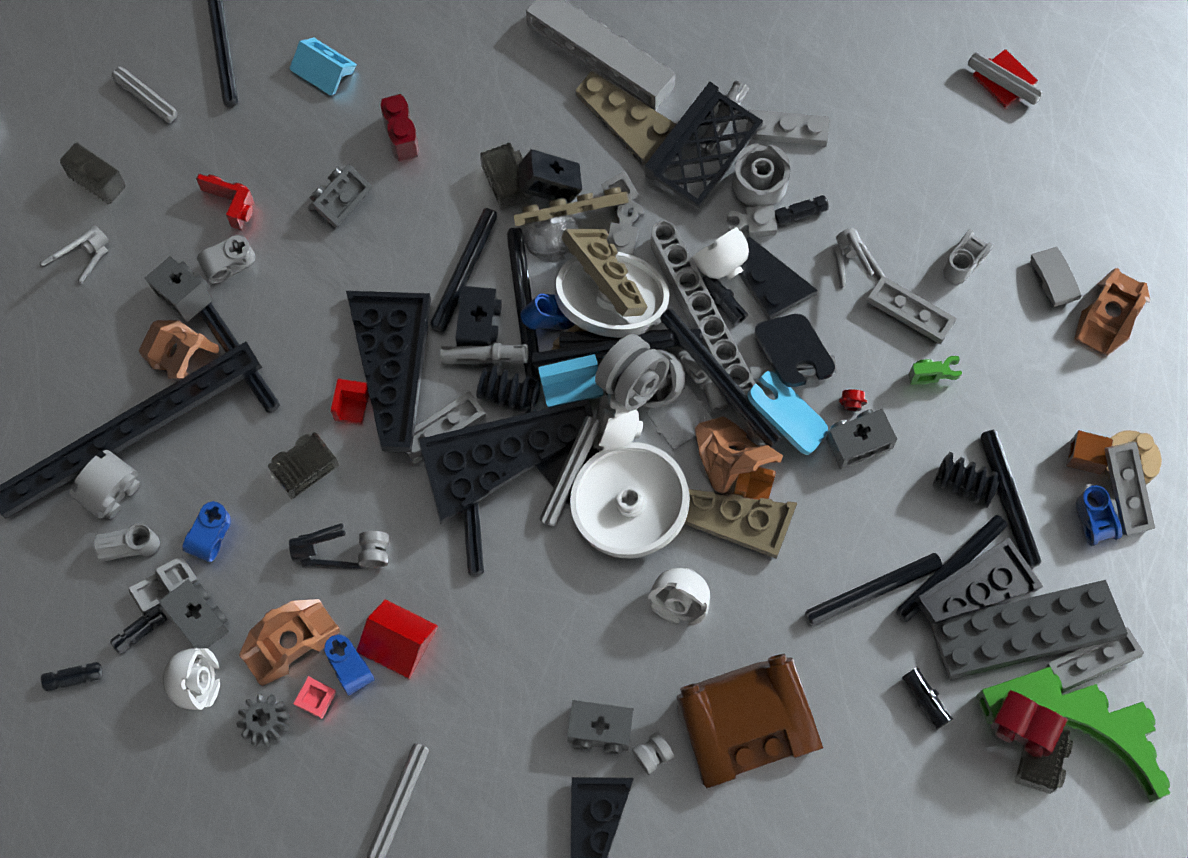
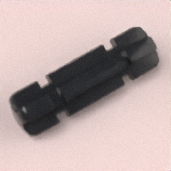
M824 195L814 197L813 201L808 199L789 205L788 209L786 207L776 209V221L779 225L790 223V219L796 221L815 215L816 211L818 213L825 212L829 209L828 200Z
M154 606L147 612L148 615L146 617L142 615L125 628L122 635L117 634L110 641L112 647L119 654L125 652L130 648L129 644L132 642L133 644L137 643L154 630V625L159 626L166 620V615L158 606Z
M98 662L86 664V667L80 665L58 670L57 674L53 672L44 673L41 675V685L45 691L58 689V686L64 688L86 683L87 679L90 681L100 680L103 677L102 667Z

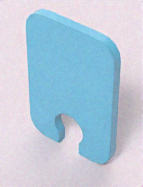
M765 372L759 378V381L773 392L775 400L768 398L763 390L755 384L747 393L750 403L798 451L805 455L811 454L828 434L827 424L791 387L784 385L775 372Z

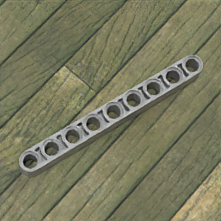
M658 221L651 230V249L691 328L701 329L702 344L731 378L737 377L743 381L738 386L747 395L752 386L756 384L676 227L669 221ZM664 235L669 237V239L663 241L658 239L657 237ZM675 258L679 259L681 263L673 264L669 260ZM690 282L694 286L686 288L681 283ZM700 305L706 310L699 312L694 310L693 307ZM708 329H714L718 332V334L715 336H710L706 334L705 331ZM726 353L731 358L729 360H721L717 355ZM730 403L743 430L747 433V438L758 446L766 445Z

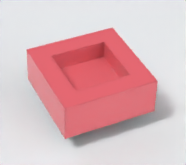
M308 676L293 704L322 719L337 692L335 689Z

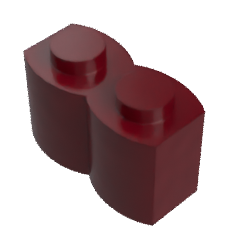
M401 94L382 98L381 112L385 129L389 135L393 155L398 161L418 157L419 146L416 129L411 121L406 99Z
M1009 690L990 727L996 731L995 735L1007 742L1018 741L1025 746L1024 750L1027 753L1041 758L1042 755L1048 757L1053 752L1067 719L1051 709L1038 705L1028 697Z

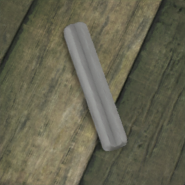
M975 52L970 57L967 64L970 68L1030 104L1035 105L1041 98V90L981 54Z
M117 67L112 72L115 82L166 123H171L176 119L178 115L176 109L126 69Z

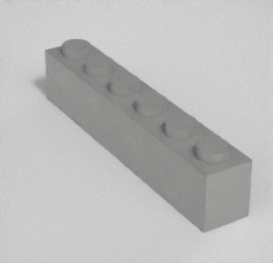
M535 0L526 10L527 25L650 108L656 110L674 89L675 73H673L669 66L658 63L646 51L632 46L625 37L617 36L608 30L604 23L596 22L587 16L581 8L574 7L565 0Z

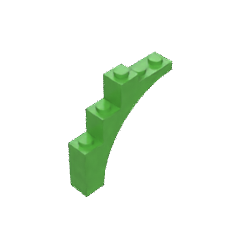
M1051 667L982 689L976 695L987 724H992L1009 690L1028 697L1038 705L1051 709L1067 719L1066 726L1086 733L1110 749L1137 778L1150 802L1171 794L1168 789L1170 788L1169 779L1163 770L1160 771L1157 764L1156 749L1152 742L1147 741L1146 738L1156 729L1154 727V715L1149 708H1146L1143 701L1109 713L1107 709L1109 708L1108 699L1105 693L1099 690L1097 684L1062 695L1063 687L1061 680L1057 674H1053Z

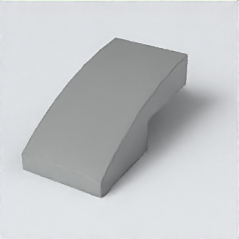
M1057 246L1031 254L1030 262L1043 280L1042 289L1054 307L1081 299V293L1073 273Z
M183 555L156 568V574L129 587V593L143 616L147 615V612L154 606L161 607L162 605L159 603V600L187 579L192 584L197 582L195 574Z

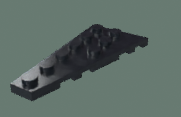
M346 291L382 451L412 452L431 305L430 293Z
M589 399L418 439L440 525L574 443L587 416L594 417Z

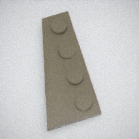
M593 71L587 75L576 89V96L598 119L601 118L611 133L614 136L617 135L626 144V148L642 161L644 167L676 125L670 119Z
M689 489L690 503L684 524L777 559L797 502L787 501V503L774 502L772 499L760 498L758 500L742 498L741 495L731 494L726 496L709 491Z

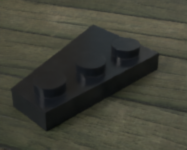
M750 236L745 238L748 243L749 254L747 260L741 265L743 271L739 273V276L768 320L817 295L818 290Z
M572 777L571 858H608L634 778Z

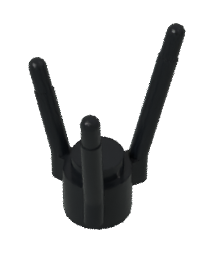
M342 523L310 534L300 535L298 538L289 539L291 559L293 562L301 561L302 567L314 565L349 569L363 568L358 563L312 559V556L317 555V543L345 536L346 532L344 530L337 531L344 528Z

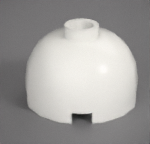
M736 227L697 252L691 258L697 268L709 278L719 279L727 276L730 280L743 271L741 265L748 258V243L743 233Z
M615 394L604 395L595 416L601 422V426L592 446L598 450L618 449L628 445L634 438L640 437L643 422L639 421L637 409L630 411L615 399Z
M671 568L659 575L650 590L648 600H652L651 608L661 618L675 624H679V619L689 621L688 625H696L701 623L707 614L710 604V591L706 581L694 570L689 568Z
M191 648L182 650L171 657L162 675V685L172 703L180 708L189 710H201L213 705L220 687V679L214 680V669H219L214 653L205 648Z

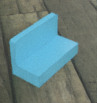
M316 38L299 41L290 70L327 94L334 95L341 78L353 74L357 64Z
M595 354L538 367L547 408L585 399L599 398L604 395L603 389L595 383V375L598 369Z

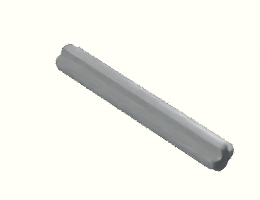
M591 416L585 418L540 516L541 522L549 526L556 525L572 490L575 478L582 468L601 426V422Z
M413 744L369 848L367 858L386 857L428 756L429 750L427 747L421 744Z

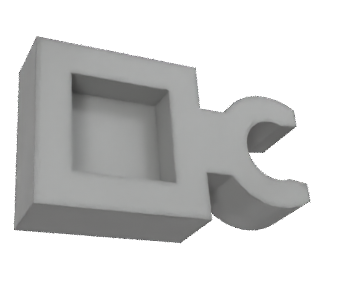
M626 171L601 184L603 190L620 187L621 192L627 191L629 202L622 204L624 206V216L629 217L628 214L634 207L638 208L641 217L644 216L642 206L633 202L634 199L639 197V194ZM620 204L614 205L613 208L617 210Z
M620 204L617 208L619 224L611 222L607 242L608 244H614L618 252L634 255L639 228L631 225L638 218V208L634 207L633 214L626 217L622 213L624 206Z
M774 205L746 207V215H742L737 211L727 213V221H736L738 223L736 226H729L728 232L738 227L741 232L748 230V236L750 237L777 234Z

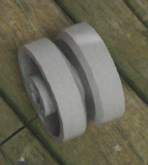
M629 334L619 340L604 356L597 369L595 383L609 395L615 394V399L629 411L636 410L652 398L667 376L670 361L656 349H650V345L637 334Z

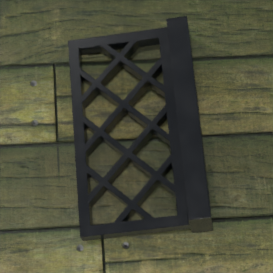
M710 81L645 164L646 177L653 182L655 180L659 181L697 208H700L735 162L739 153L748 145L763 125V120L718 91L719 87ZM721 102L729 108L730 116L715 118L713 109ZM747 119L754 124L749 131L737 133L736 120ZM731 121L733 134L718 136L716 124ZM712 124L714 137L699 139L697 130L700 126ZM735 139L736 149L733 152L721 154L719 142ZM715 142L717 155L702 157L700 144ZM696 145L698 158L682 160L681 151L683 148ZM719 160L720 170L715 174L705 175L703 163ZM699 163L701 176L685 178L684 166ZM680 166L682 179L670 180L664 176L668 168ZM702 181L704 191L696 198L688 192L687 184Z

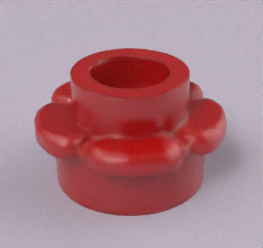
M856 389L843 390L842 398L839 399V403L847 411H860L862 406L868 403L865 399V392Z

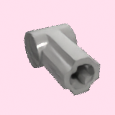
M136 523L125 530L96 535L94 546L98 560L102 562L135 555L149 557L157 552L160 540L147 525ZM148 535L146 542L138 546L139 538Z

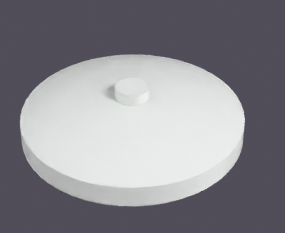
M618 252L616 258L619 263L625 264L628 269L627 279L635 282L648 306L642 316L622 317L617 313L613 304L599 290V286L592 277L584 271L583 266L576 257L571 258L561 267L555 284V299L558 307L571 322L591 333L617 338L626 337L629 334L641 335L656 327L661 322L660 316L667 310L669 289L665 279L652 265L634 255Z
M630 442L628 445L618 449H603L592 456L577 474L570 497L574 522L585 540L597 550L619 558L643 557L665 547L677 536L683 527L690 503L689 489L685 476L675 460L657 447L637 442Z

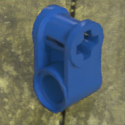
M539 294L521 311V319L530 329L566 330L576 325L562 313L556 302L555 294Z
M1098 485L1088 487L1076 500V509L1082 522L1089 545L1095 546L1098 544V541L1109 538L1121 539V523L1114 511L1109 493ZM1090 496L1096 499L1098 507L1091 506L1087 501V497Z
M213 501L203 505L192 528L185 537L182 546L184 552L210 563L216 558L222 541L231 525V516L222 504ZM218 514L221 516L219 520H210L211 516L217 517Z
M334 635L327 640L324 649L326 656L348 696L375 680L365 661L358 655L351 641L346 636ZM336 646L344 649L345 654L340 657L337 653L335 654L334 648Z

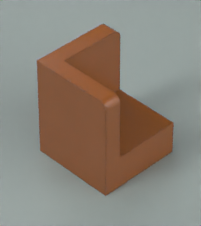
M1078 430L1071 439L1066 466L1095 474H1102L1108 467L1104 448L1111 447L1113 440L1108 437Z
M758 467L755 471L740 473L733 495H741L742 498L758 500L760 498L769 499L776 471Z

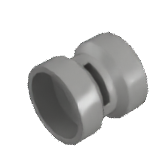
M380 531L360 533L359 544L362 547V552L358 554V564L369 568L387 566L388 554L386 553V546L389 545V534Z
M659 732L651 735L649 741L644 745L638 744L632 748V753L648 775L657 770V765L660 763H667L674 758L671 748Z

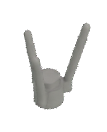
M93 225L79 238L41 261L40 266L44 267L80 245L88 254L95 252V255L78 279L79 283H83L99 259L108 252L104 245L109 240L96 225Z
M846 229L836 236L838 245L833 249L837 256L841 287L846 286L843 255H846L847 258L858 256L869 276L873 275L872 269L879 279L884 276L867 250L863 239H860L856 229Z

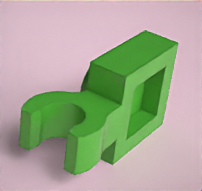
M950 356L943 364L942 361L933 362L931 359H922L913 363L909 372L910 385L936 383L940 379H959L962 371H953L949 366L958 364L960 358L958 356Z

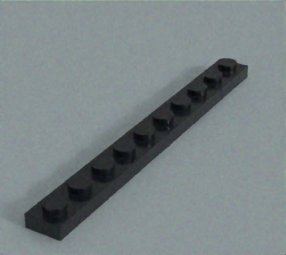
M247 341L0 485L1 516L5 519L76 478L95 456L101 459L106 456L102 451L109 450L113 454H117L260 370L262 366Z

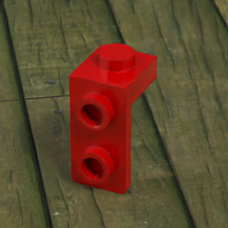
M198 174L196 180L202 191L232 200L226 216L232 228L242 230L245 222L251 219L253 213L252 206L254 200L250 190L240 183L231 184L224 182L215 175L209 174L205 176Z

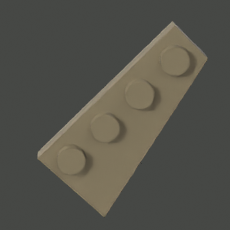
M620 187L603 190L605 196L593 198V193L576 196L577 202L566 204L565 198L550 201L549 208L539 209L538 204L522 207V213L513 215L515 226L628 203L627 191L621 192Z
M566 229L561 236L562 241L568 247L569 252L581 263L584 271L599 286V290L610 300L616 312L622 317L642 316L648 306L635 282L627 279L628 269L624 263L618 262L616 258L618 251L615 245L608 244L606 239L609 234L606 229Z

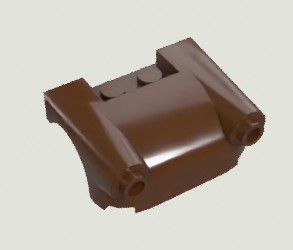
M785 654L774 655L768 658V661L754 663L699 683L686 685L680 689L681 693L676 696L678 717L689 737L697 760L700 778L706 788L736 779L735 775L790 756L797 758L823 749L793 658H786Z

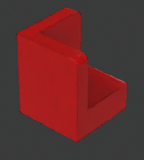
M338 378L331 406L334 421L363 424L369 398L367 383Z

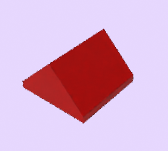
M385 599L367 618L356 651L358 654L410 680L438 629V625Z

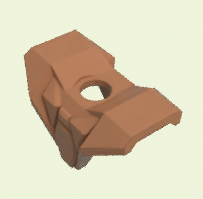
M1118 268L1109 272L1097 284L1102 288V291L1095 302L1081 311L1074 337L1075 340L1107 356L1130 339L1136 317L1144 304L1150 302L1147 283L1139 282L1121 273ZM1109 303H1115L1120 307L1121 314L1117 317H1112L1107 314L1105 306Z
M156 320L151 324L141 344L139 353L153 369L167 371L168 379H183L189 375L186 371L188 361L195 350L202 348L218 353L219 346L208 340L201 333L197 334L179 320ZM177 343V349L174 355L170 357L171 348Z
M724 416L701 422L695 427L699 455L711 486L719 493L728 492L740 473L755 471L760 465L766 463H779L783 457L782 454L770 446H758L746 438L747 433ZM734 446L736 450L730 449L729 447Z
M319 599L294 600L277 609H271L265 614L264 618L249 631L239 656L253 673L257 682L264 686L289 674V665L309 650L314 649L320 652L325 647L327 640L340 632V628L333 621ZM286 632H293L297 636L296 645L289 649L283 648L280 645L281 636Z

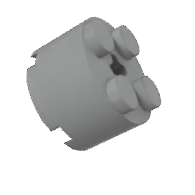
M760 143L752 144L744 148L737 156L732 187L739 200L748 206L775 205L784 197L787 191L790 177V162L787 155L774 145L759 146Z
M104 450L102 452L106 456L102 459L95 456L77 476L75 483L79 486L76 492L72 489L70 490V497L98 518L106 516L108 519H112L121 509L119 502L125 495L132 496L139 488L140 482L136 480L138 476L136 470L111 451Z

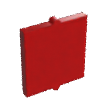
M1007 49L1003 50L993 59H989L1033 86L1038 82ZM979 72L973 73L972 76L1004 108L1019 98V96Z

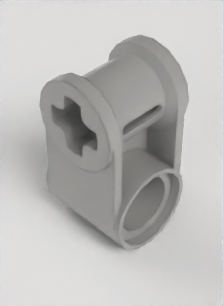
M969 229L951 253L944 267L943 274L945 278L953 284H960L966 281L975 268L984 261L994 245L992 243H985L974 235L973 230ZM954 264H958L964 269H959Z
M235 235L213 247L204 249L198 254L197 260L208 282L216 284L249 268L255 261V253L245 237Z

